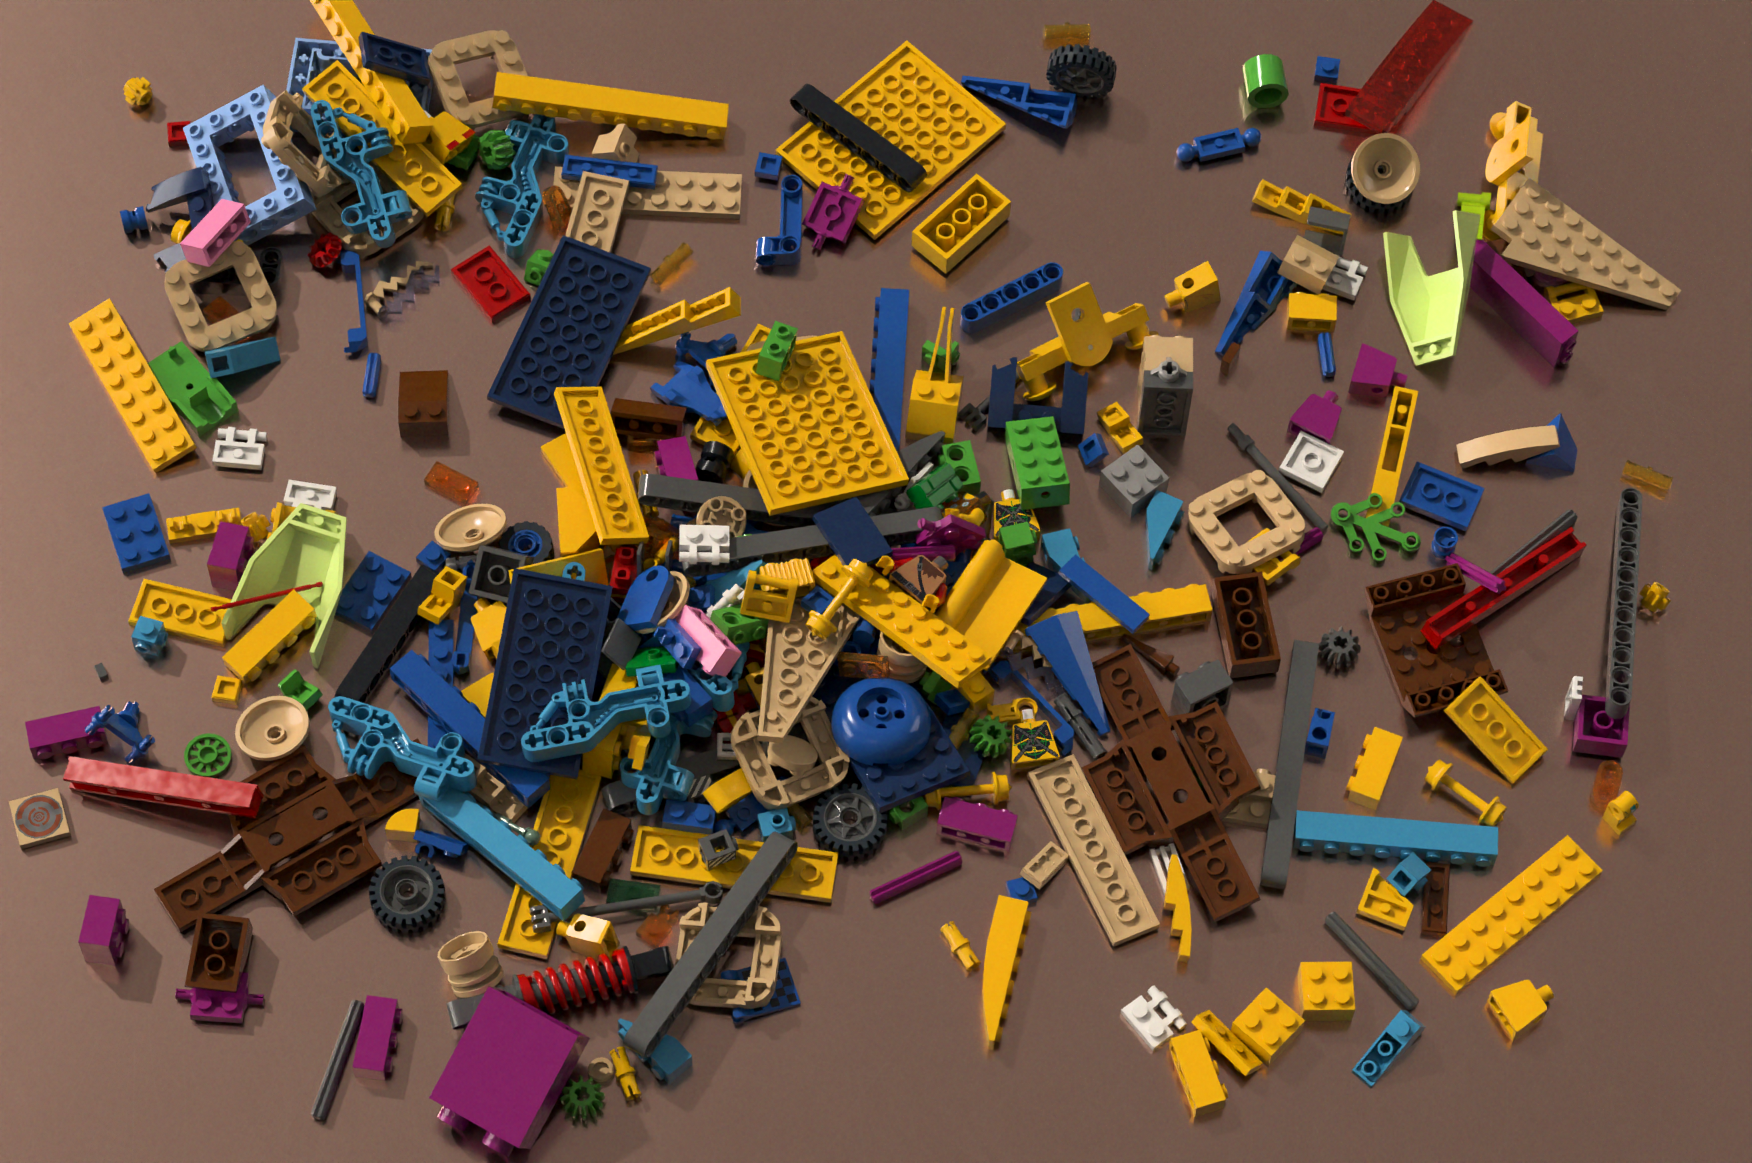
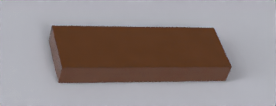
M1425 862L1431 871L1425 877L1428 882L1423 886L1420 935L1444 937L1447 934L1450 864Z

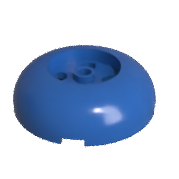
M872 677L854 683L840 695L832 711L831 731L836 744L852 759L873 766V763H888V766L912 759L925 747L931 733V715L924 698L909 684L889 677Z

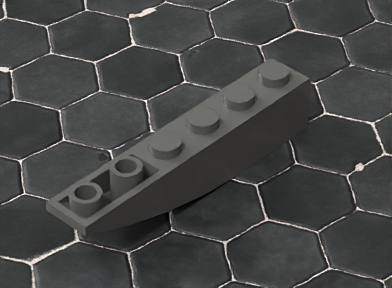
M939 431L897 452L909 481L928 462L931 463L935 455L941 454L942 445H945L943 443L945 432ZM905 486L856 497L870 517L877 516L880 512H886L891 501L903 493ZM852 498L843 499L840 503L845 502V501H847V500H849V499H852Z

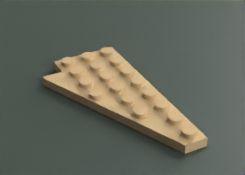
M1531 178L1525 182L1491 228L1493 232L1510 243L1501 254V257L1507 263L1664 310L1671 306L1681 292V289Z
M805 596L795 598L789 623L769 619L757 741L784 742L857 627L860 615L844 603L830 620L837 628L836 633H831L826 640L813 636L812 632L805 625L810 618L809 612L800 606L801 600Z

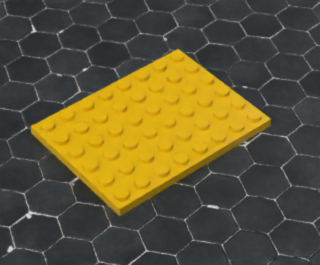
M905 41L834 100V102L924 167L927 177L912 192L909 193L900 188L810 121L776 149V155L782 156V161L816 190H818L821 182L831 186H840L845 174L854 177L855 179L849 191L853 195L865 200L855 223L875 240L1004 131L1006 123L910 42Z
M843 331L797 340L779 381L756 374L758 358L762 348L706 360V368L770 516L908 485V475Z

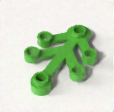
M1377 493L1370 494L1368 499L1352 506L1341 502L1332 508L1331 519L1334 524L1343 527L1350 542L1349 549L1353 553H1360L1364 548V542L1361 538L1357 537L1353 524L1363 529L1372 550V558L1376 562L1384 561L1387 555L1385 548L1381 547L1376 534L1401 543L1403 550L1408 553L1416 552L1420 547L1421 539L1417 533L1407 532L1404 534L1379 524L1391 518H1400L1404 515L1405 507L1400 502H1395L1391 505V508L1367 518L1356 514L1369 508L1378 509L1382 504V497ZM1372 497L1379 499L1377 505L1371 504L1370 499ZM1399 506L1402 512L1395 514L1393 508ZM1339 511H1346L1348 514L1347 517H1339ZM1412 537L1416 540V543L1409 545L1406 540ZM1358 541L1361 547L1354 549L1352 543ZM1380 550L1384 553V556L1377 558L1374 553Z

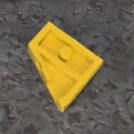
M1373 868L1356 913L1404 931L1414 905L1406 897L1401 896L1398 890L1392 884H1388L1380 876V872Z

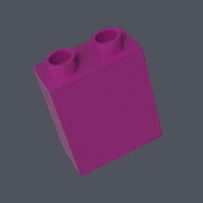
M488 986L429 1097L443 1106L437 1117L462 1131L466 1130L470 1121L487 1130L482 1143L503 1155L510 1156L514 1147L531 1149L590 1037L507 991Z

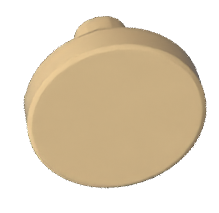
M714 497L707 500L700 507L697 513L696 524L729 526V538L742 536L744 533L746 511L736 500L730 497Z
M787 735L783 743L769 742L767 748V762L773 766H780L789 770L794 776H803L805 771L815 766L818 758L816 749L810 743L791 735Z

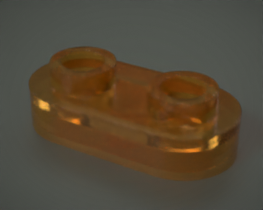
M556 185L545 188L542 193V201L552 224L559 232L567 231L572 213L565 194Z
M1613 760L1604 761L1599 765L1591 793L1592 802L1601 809H1606L1609 802L1617 799L1623 776L1621 765ZM1609 773L1613 776V778H1608L1605 776V774ZM1600 795H1605L1607 800L1601 799Z

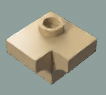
M617 124L612 132L598 136L592 155L598 159L636 163L639 157V152L634 148L637 137L626 124Z

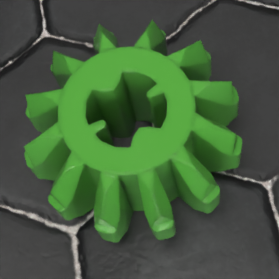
M504 130L487 131V133L479 138L480 144L477 146L480 150L479 156L483 159L482 163L487 164L488 169H504L514 160L513 155L516 154L513 150L514 144L510 141L511 136L506 135Z
M989 715L985 716L983 720L978 719L975 722V726L970 730V734L973 735L970 738V743L977 744L974 752L982 750L983 757L990 753L992 758H996L998 754H1004L1007 751V747L1012 743V740L1009 738L1012 735V730L1005 729L1008 725L1007 722L1001 724L999 716H996L993 720Z
M580 1075L577 1083L570 1079L568 1081L570 1087H564L562 1090L564 1096L560 1097L561 1104L565 1105L563 1107L564 1112H572L571 1116L574 1120L581 1115L582 1120L585 1121L587 1120V1114L595 1118L597 1116L596 1110L603 1109L601 1101L605 1099L604 1093L600 1092L602 1089L599 1083L593 1085L594 1080L592 1077L584 1082L583 1077ZM582 1096H587V1100L583 1098V1101H579L578 1097L582 1099Z

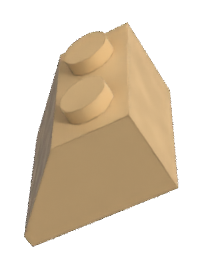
M1297 235L1277 273L1316 294H1320L1339 256Z

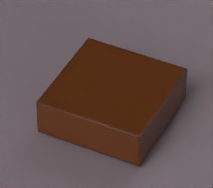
M1235 342L1231 343L1222 358L1220 372L1226 375L1229 374L1239 358L1241 345Z

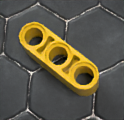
M742 768L712 784L702 794L716 813L719 814L740 802L752 793V790Z

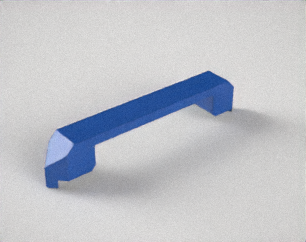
M342 250L338 257L341 256L342 271L345 274L356 273L361 328L348 330L349 347H345L344 352L351 353L365 348L368 345L360 258L353 251Z
M472 559L463 567L462 573L467 576V581L461 598L456 650L453 654L452 663L453 670L458 674L470 671L474 639V627L471 617L476 614L477 610L474 604L478 600V595L469 593L475 568V562Z
M1009 661L993 662L988 671L982 670L984 674L989 672L990 676L999 685H1003L1012 679L1029 698L1037 703L1040 710L1058 727L1054 731L1053 738L1057 747L1061 750L1060 755L1064 756L1073 749L1074 729Z

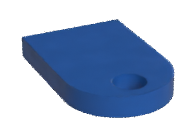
M664 566L648 568L631 584L617 619L620 618L633 631L655 628L674 585V577Z

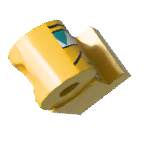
M1624 791L1617 799L1609 802L1602 818L1620 836L1636 824L1637 819L1633 816V812L1639 808V804L1630 792Z

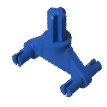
M686 332L681 334L680 339L676 342L675 349L677 353L675 359H678L677 361H684L686 353H689L706 368V360L725 356V352L734 347L738 341L733 333L726 334L719 340L713 339L709 342L690 340L691 333ZM709 375V379L711 380L709 385L713 391H716L712 379Z
M127 702L123 711L114 714L115 709L113 707L110 709L111 705H107L101 712H97L92 717V722L85 727V732L91 731L89 735L92 736L99 728L105 727L132 746V751L125 757L127 763L130 761L129 764L133 765L138 758H143L148 753V748L155 743V738H151L152 735H147L144 739L141 737L136 727L138 724L137 715L140 710L137 702Z

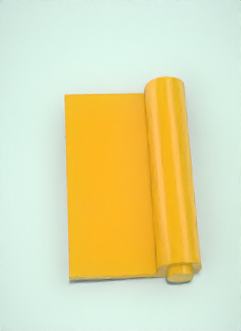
M996 540L983 541L946 596L945 603L935 613L937 617L992 656L991 664L984 668L986 671H988L1048 580L1047 577L1006 558L1002 545Z

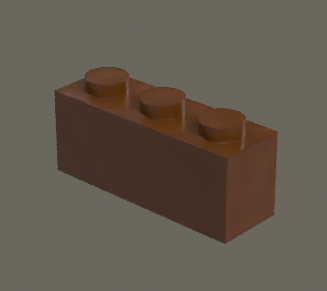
M615 398L610 414L617 434L666 440L683 437L687 408Z
M603 808L571 872L572 879H576L583 887L601 893L604 886L607 887L613 876L611 871L614 865H619L623 857L622 849L625 843L629 844L633 837L634 830L632 829L631 819Z

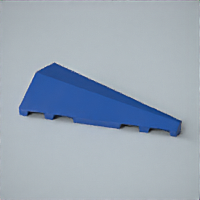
M962 76V85L1059 127L1067 129L1074 122L1078 106L1076 94L1031 89L1030 83Z
M1269 251L1259 252L1217 345L1216 353L1224 356L1231 343L1235 342L1238 344L1244 340L1243 336L1250 330H1254L1277 308V304L1284 297H1288L1289 293H1293L1292 289L1298 285L1277 273L1283 261L1274 253Z
M1078 611L1057 614L1027 627L1024 630L1027 637L1031 636L1038 646V652L1040 655L1044 654L1053 666L1051 670L1073 700L1076 699L1081 705L1086 719L1090 718L1098 729L1097 734L1099 736L1107 735L1111 730Z

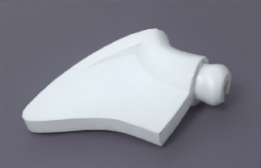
M928 462L916 476L911 477L904 493L898 495L895 499L894 505L900 512L912 510L914 502H911L906 494V490L929 474L934 464Z

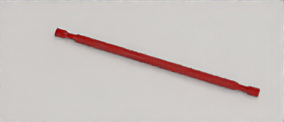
M317 582L312 585H304L223 604L218 607H211V612L288 595L293 589L296 592H300L314 587H322L323 583Z

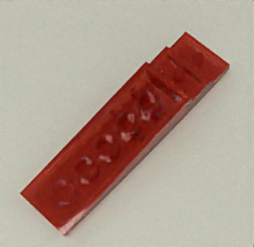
M1433 0L1371 75L1347 107L1345 115L1379 134L1388 133L1392 126H1396L1402 116L1408 113L1470 28L1473 20Z

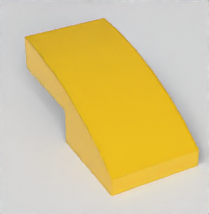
M1118 402L1097 412V416L1106 432L1123 454L1137 444L1139 446L1144 444L1143 437L1130 423V416Z

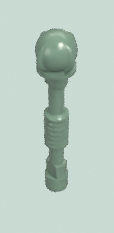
M477 802V804L480 807L485 806L484 804ZM492 812L495 819L499 822L501 820L506 822L513 831L522 835L530 845L535 846L539 843L541 835L538 831L532 830L530 827L526 829L512 823L511 819L500 813Z

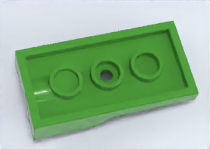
M182 341L173 347L170 346L167 351L148 363L175 410L198 437L238 412L235 399L216 377L210 378L209 372ZM188 386H193L192 389H187Z

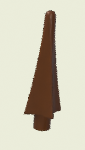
M1127 634L1122 636L1126 642L1131 644L1150 661L1163 676H1165L1167 671L1173 675L1179 672L1180 667L1173 663V655L1148 646Z

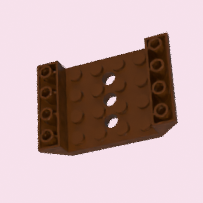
M1458 563L1365 587L1371 626L1402 706L1413 717L1445 710L1480 676L1498 695L1508 693L1509 691L1501 670L1494 671L1476 624L1453 638L1460 640L1463 643L1462 647L1455 648L1448 641L1439 647L1440 652L1437 654H1432L1427 650V647L1431 644L1420 632L1427 619L1464 596L1463 592L1466 582ZM1404 652H1414L1417 658L1408 660L1404 657Z

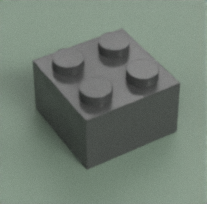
M480 545L469 593L507 603L511 587L508 570L532 565L534 557L492 546Z
M1219 659L1213 662L1207 661L1201 664L1197 670L1191 673L1185 672L1177 677L1171 702L1179 715L1198 711L1216 701L1221 709L1229 705L1233 681Z

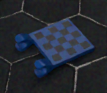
M782 958L779 961L776 989L769 1004L765 1007L754 1009L734 1008L732 1019L735 1024L753 1017L801 1005L786 958ZM751 967L723 971L720 979L747 981L748 977H750Z

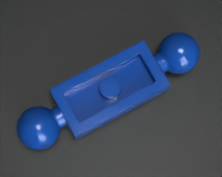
M1239 128L1195 137L1193 140L1194 146L1189 143H1183L1177 148V156L1181 161L1188 162L1195 155H1198L1200 162L1237 154L1245 151L1244 144L1248 146L1258 145L1261 142L1262 135L1256 128L1247 129L1243 135L1240 134Z
M779 776L776 779L782 781L787 779L788 777ZM752 792L726 811V815L730 819L717 821L714 825V833L727 829L731 837L735 827L741 833L757 821V814L765 813L769 809L764 808Z

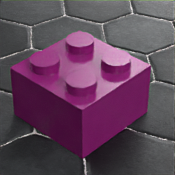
M220 521L207 562L212 587L236 591L249 559L256 552V548H253L254 538L251 537L249 527Z
M1581 694L1582 700L1575 716L1573 752L1623 758L1628 745L1630 705L1625 717L1614 719L1608 716L1605 711L1606 697Z
M89 895L78 941L85 962L116 966L117 957L121 958L124 944L121 942L122 936L128 932L129 919H126V909H123L120 899Z

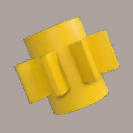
M137 77L129 79L123 89L126 96L125 100L132 106L135 104L145 105L150 101L153 94L150 87L151 83L144 77L141 79Z
M253 512L240 521L243 526L249 527L254 542L263 539L269 533L266 527L271 524L263 514L258 516L256 512Z
M1654 582L1652 586L1645 584L1639 593L1643 596L1640 602L1652 612H1656L1658 608L1662 611L1663 609L1665 610L1671 601L1667 598L1670 592L1658 582Z

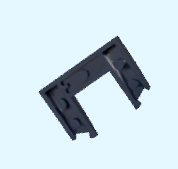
M198 167L154 185L151 189L154 191L151 204H147L146 211L150 213L187 202L193 230L214 208L209 173L202 167ZM180 243L153 254L157 262L162 260L167 266L165 273L174 264L186 259Z
M1017 357L1010 358L1011 364L997 369L996 365H992L988 427L1006 428V422L1053 416L1057 432L1084 434L1088 372H1085L1082 376L1071 369L1073 363L1065 361L1062 407L1014 403Z

